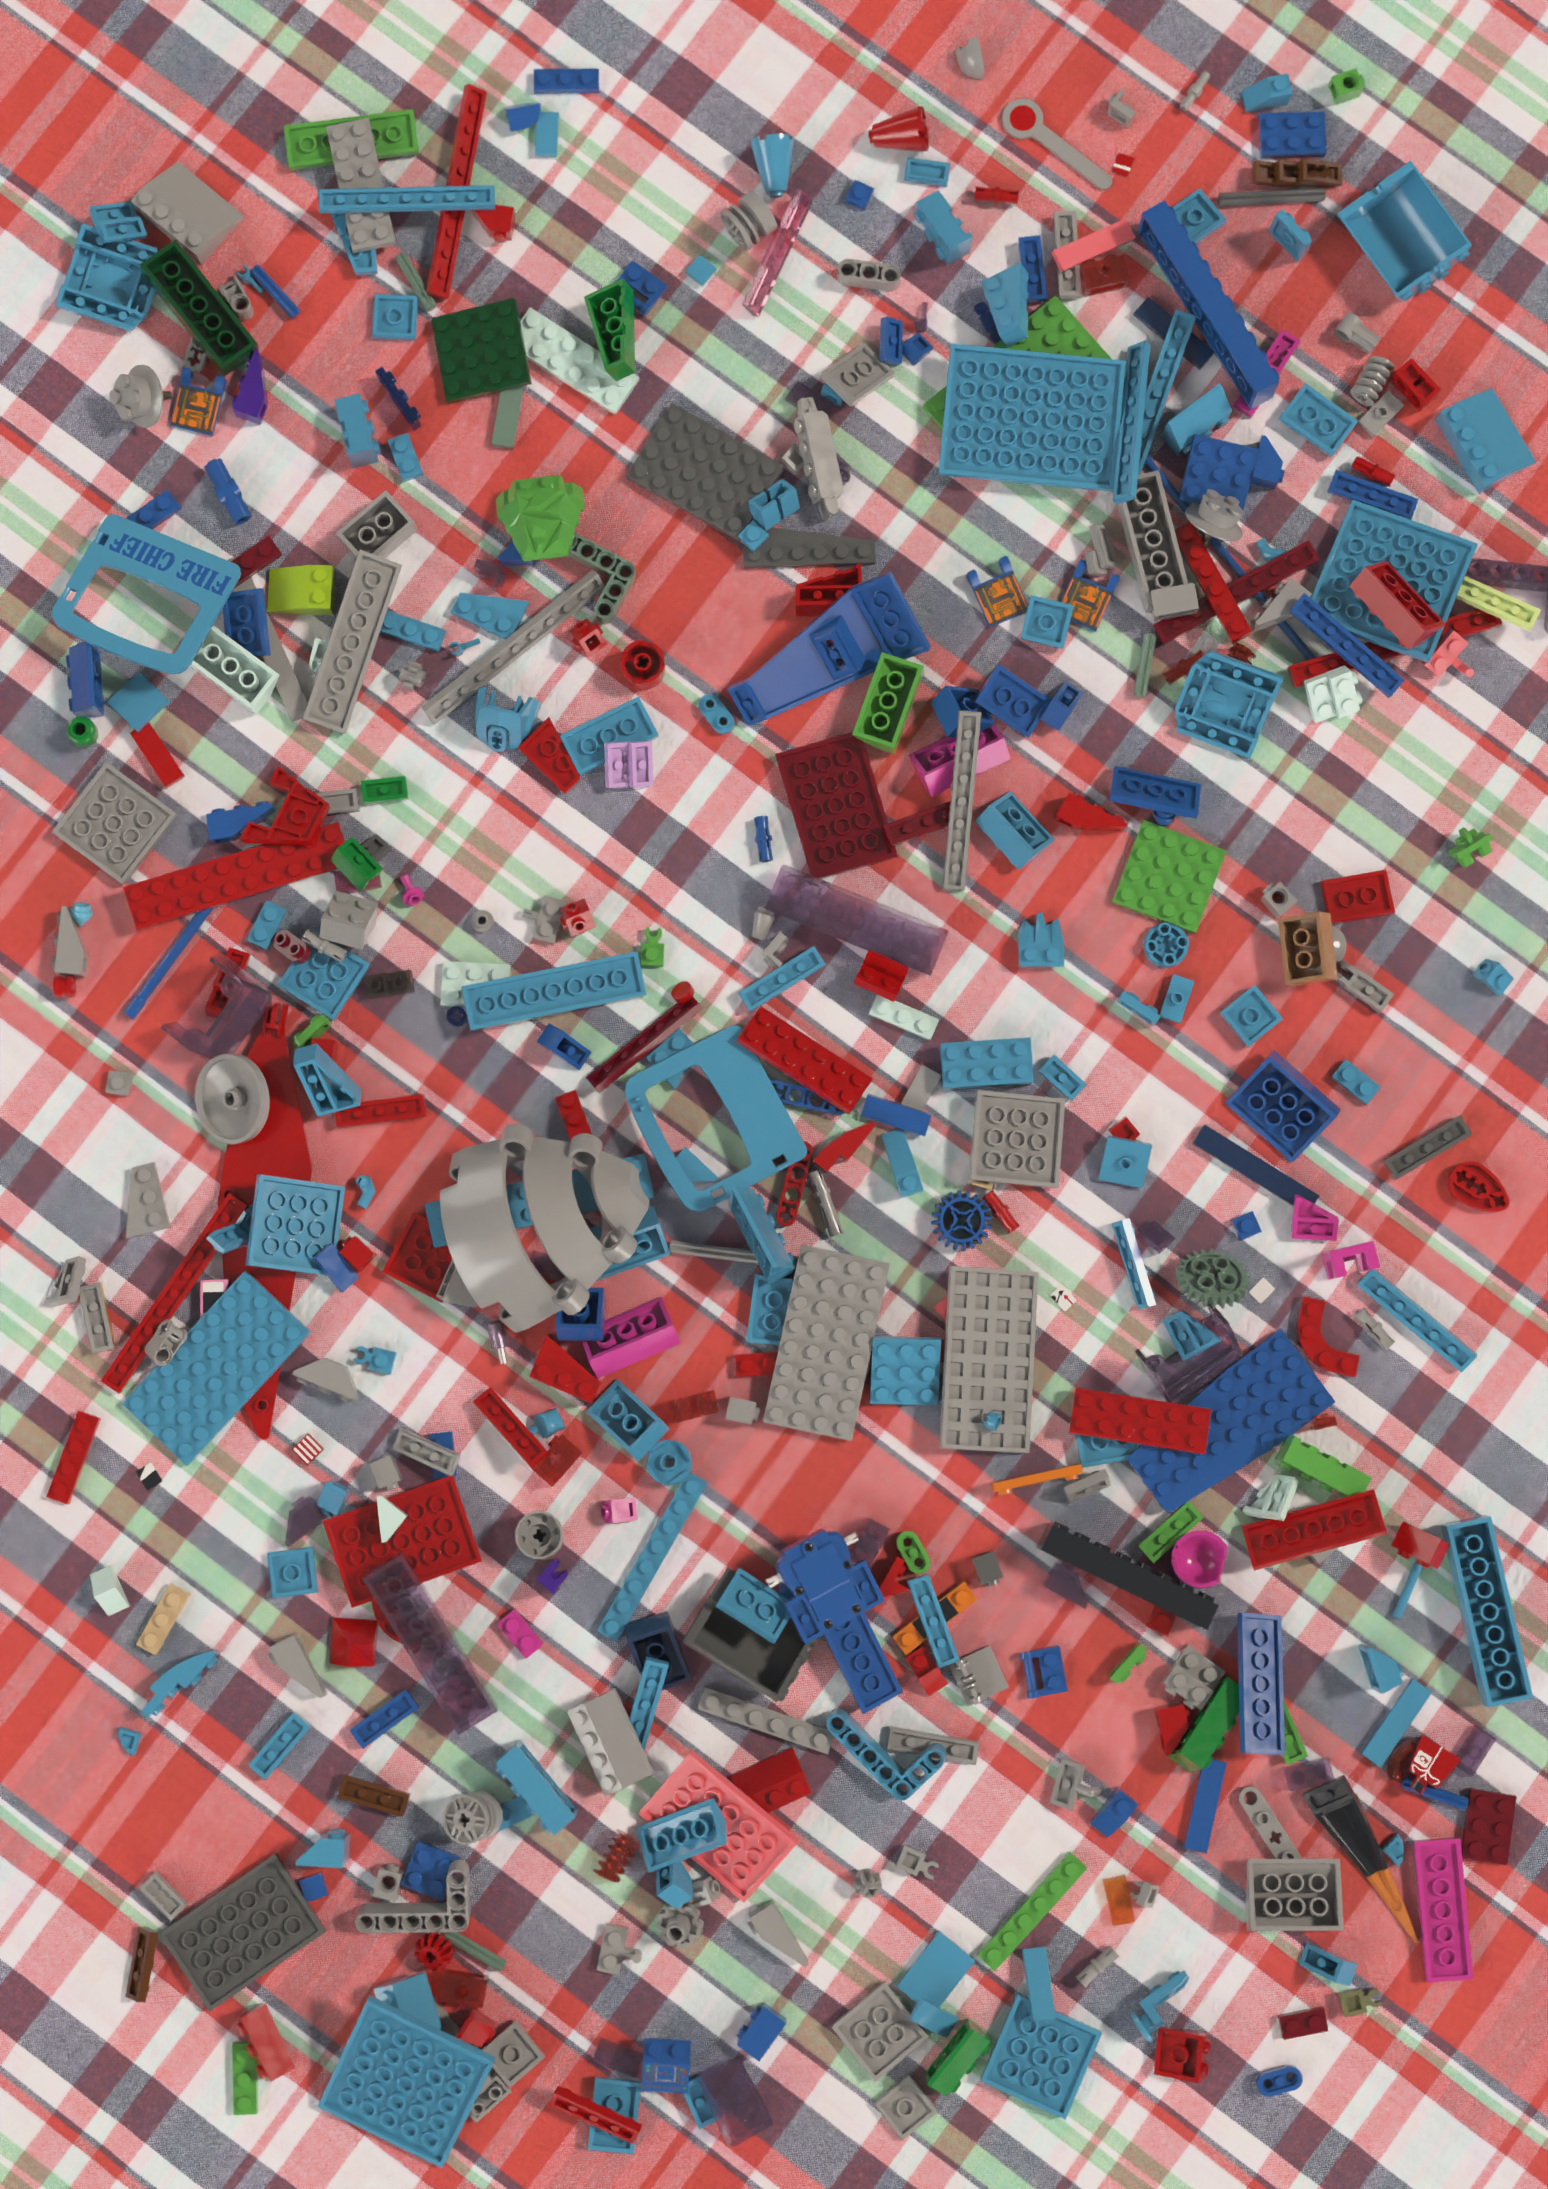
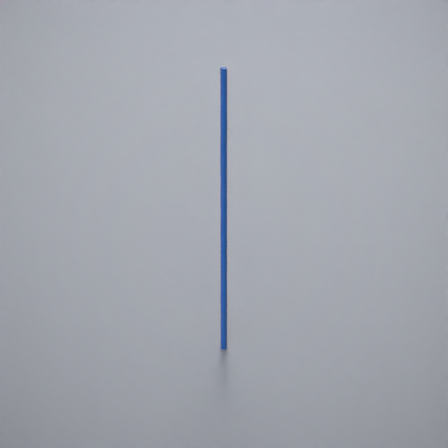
M1147 455L1144 465L1150 472L1159 470L1163 488L1185 513L1190 505L1185 501L1178 500L1179 492ZM1212 536L1209 543L1236 576L1240 578L1245 575L1246 572L1221 542ZM1262 592L1254 596L1261 606L1268 600ZM1286 621L1277 624L1306 660L1317 658Z

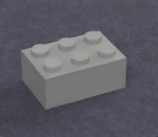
M385 490L336 532L339 541L355 558H357L360 549L386 558L413 535L418 528L414 520Z

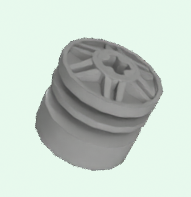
M752 190L738 200L740 208L732 204L729 210L726 209L720 214L728 234L745 251L750 250L753 244L756 245L760 242L758 234L765 238L778 228L771 210L761 197Z
M533 1511L525 1515L518 1522L515 1530V1541L519 1550L527 1557L535 1560H546L554 1556L561 1549L564 1541V1530L561 1523L552 1514L545 1511ZM541 1529L542 1533H546L543 1542L534 1539V1535H537V1530Z
M476 1790L453 1798L446 1805L443 1813V1825L446 1833L453 1841L459 1844L469 1845L493 1836L499 1830L503 1821V1810L500 1802L493 1794L483 1790Z

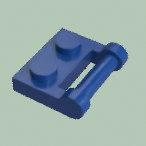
M633 260L617 279L618 281L623 278L634 291L647 299V302L643 303L633 295L634 307L644 317L647 316L668 288L667 284Z
M1059 1645L1019 1653L1020 1660H1023L1028 1691H1026L1027 1699L1068 1692ZM1038 1657L1043 1688L1037 1689L1032 1658Z

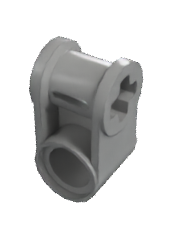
M234 276L233 280L223 286H217L224 300L229 304L239 320L247 321L254 315L253 306L237 276ZM241 305H247L245 309L238 310Z
M164 1320L145 1347L146 1355L159 1366L169 1364L180 1346L187 1339V1330L174 1326L171 1320Z

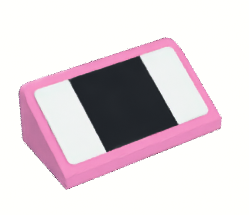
M228 1280L200 1281V1319L228 1289Z

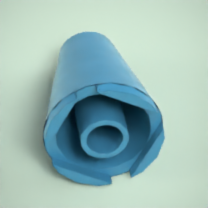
M768 134L760 141L759 136L752 138L750 141L765 193L770 194V198L783 197V193L787 192L794 136L789 138V134Z

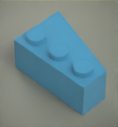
M1021 262L981 281L998 334L1007 347L1028 338L1027 281H1029V274Z
M360 393L335 399L334 402L343 432L342 435L347 447V455L353 469L379 462L377 454H381L378 441L373 442L372 434L375 433L372 420L368 421L366 413H370L367 400H362Z
M317 1043L295 1049L293 1065L318 1117L361 1105L362 1089Z

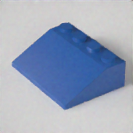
M1275 1050L1259 1064L1225 1102L1292 1163L1328 1127L1341 1110Z

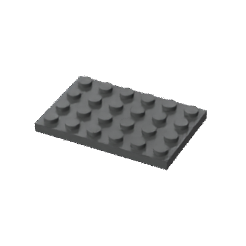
M671 403L626 477L642 488L740 542L738 535L753 520L748 501L763 491L768 496L767 488L777 482L784 470V465Z
M275 1853L160 1932L159 1935L210 2012L327 1930L309 1902L304 1898L302 1891L277 1853Z

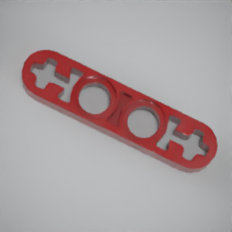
M806 1141L803 1142L807 1151H809V1155L806 1154L803 1162H807V1166L795 1163L788 1167L776 1213L777 1222L783 1227L791 1226L797 1217L813 1154L812 1146ZM794 1167L803 1169L804 1175L801 1179H794L791 1176V1170ZM790 1188L798 1192V1198L795 1201H789L785 1197L786 1191ZM782 1202L788 1205H796L795 1210L793 1208L790 1209L789 1215L793 1216V1218L788 1220L787 1223H784L783 1218L780 1217V1213L783 1214L786 1210V1206H782Z

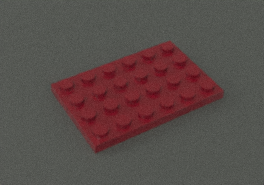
M853 732L775 754L812 882L898 857L895 846L889 848L881 828L883 825L888 824L865 744L862 740L853 736Z

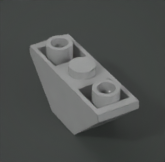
M328 1358L320 1359L296 1369L292 1374L297 1376L296 1381L309 1386L311 1382L319 1385L317 1388L319 1391L330 1394L331 1391L338 1393V1398L351 1403L352 1400L358 1401L360 1397L349 1368Z

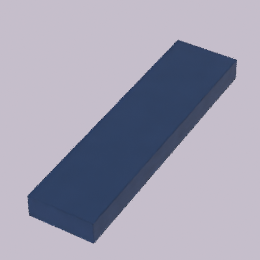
M1147 297L1134 312L1133 316L1165 341L1173 317L1151 298ZM1191 332L1183 357L1201 370L1214 355V352Z

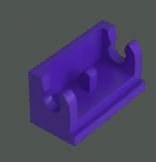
M557 1558L549 1564L537 1579L554 1595L560 1589L559 1585L568 1575V1570H565L560 1576L559 1571L554 1573L561 1562Z

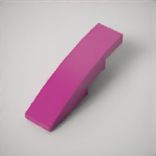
M1283 329L1266 353L1267 362L1271 368L1277 370L1279 375L1301 341ZM1240 394L1233 408L1252 418L1259 406L1250 410Z

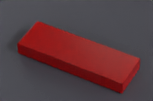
M150 722L139 732L135 729L130 732L166 788H169L185 777Z

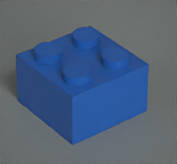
M589 1288L588 1302L578 1313L567 1315L563 1310L557 1312L555 1328L558 1340L603 1341L606 1311L604 1288Z

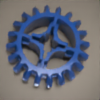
M958 1190L956 1193L957 1198H954L953 1193L950 1192L948 1193L949 1201L942 1197L940 1200L944 1205H935V1208L940 1210V1212H932L931 1214L933 1217H938V1220L931 1221V1225H938L939 1227L933 1230V1233L941 1232L942 1235L938 1238V1241L940 1242L946 1238L947 1241L944 1246L948 1247L952 1242L954 1243L953 1250L955 1251L958 1248V1244H961L962 1251H966L967 1243L971 1249H974V1240L980 1245L982 1240L979 1236L988 1237V1234L983 1229H991V1225L985 1224V1221L992 1220V1217H985L984 1213L989 1212L990 1209L988 1207L982 1210L981 1206L984 1205L985 1201L975 1202L978 1199L977 1194L970 1199V1191H966L965 1197H962L961 1190ZM963 1202L972 1207L966 1212H960L952 1204ZM946 1209L953 1218L952 1224L947 1229H945L943 1224V1216ZM976 1212L980 1220L977 1232L974 1231L970 1224V1219ZM970 1213L965 1220L966 1226L962 1227L961 1224L953 1228L958 1221L957 1215L962 1217ZM957 1229H962L970 1235V1238L957 1239L952 1237L951 1234Z

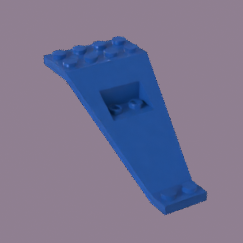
M888 572L852 586L748 679L730 685L727 690L747 725L750 726L875 672L882 652L907 659L929 651L931 645L892 572Z

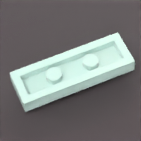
M879 995L876 996L869 1015L929 1041L939 1021L935 1017L900 1002H892Z

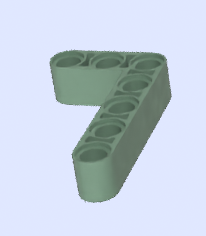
M574 532V543L571 546L568 557L610 578L594 607L597 620L600 623L608 624L614 620L636 580L635 567L628 560ZM590 549L593 551V554L585 557L582 555V552ZM609 559L613 563L609 567H603L601 562ZM623 570H630L632 572L629 577H622L620 575ZM617 588L621 590V594L618 596L610 595L612 589ZM607 607L611 610L610 613L605 616L599 613L600 609Z

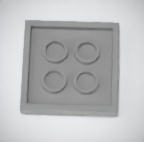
M885 1981L831 2025L832 2029L874 2082L879 2080L929 2038L924 2029L909 2018L911 2013Z

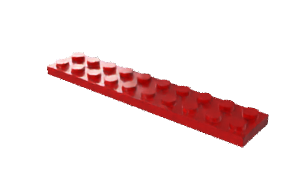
M339 822L320 827L312 845L263 844L123 887L136 930H140L337 870L338 868L331 862V858L336 849L345 840Z

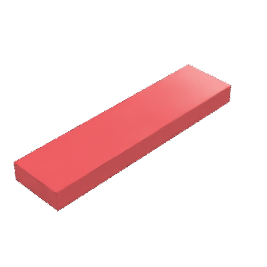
M1123 219L1055 249L1051 254L1062 273L1125 245L1136 237L1127 219Z

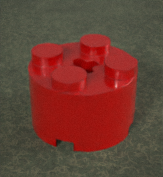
M637 640L626 646L620 661L625 681L637 690L651 689L658 685L665 675V659L662 650L655 643L644 640ZM643 662V664H647V667H640L639 663Z

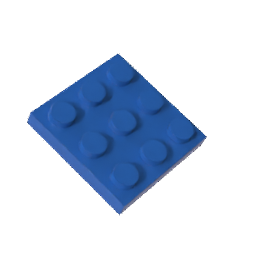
M1194 434L1178 500L1200 505L1203 494L1208 489H1212L1226 498L1228 496L1235 497L1239 500L1241 509L1244 510L1259 449Z

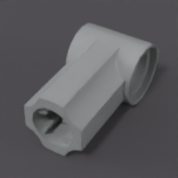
M1346 313L1335 328L1334 334L1343 342H1351L1369 355L1381 337L1362 325V320L1353 313Z

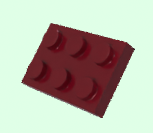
M1469 1788V1802L1466 1808L1461 1845L1462 1858L1508 1865L1517 1796Z

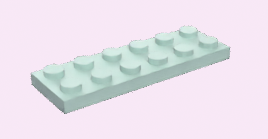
M530 307L520 321L527 359L616 415L639 382V377L631 374L619 381H615L605 371L598 350Z

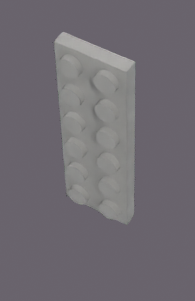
M369 118L326 126L339 189L384 188ZM389 212L344 213L353 254L396 245Z

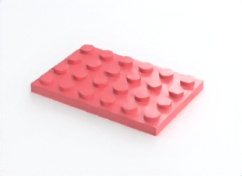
M692 1750L641 1808L638 1814L646 1821L652 1822L714 1798L726 1819L727 1844L691 1858L741 1901L745 1902L797 1845L799 1839Z

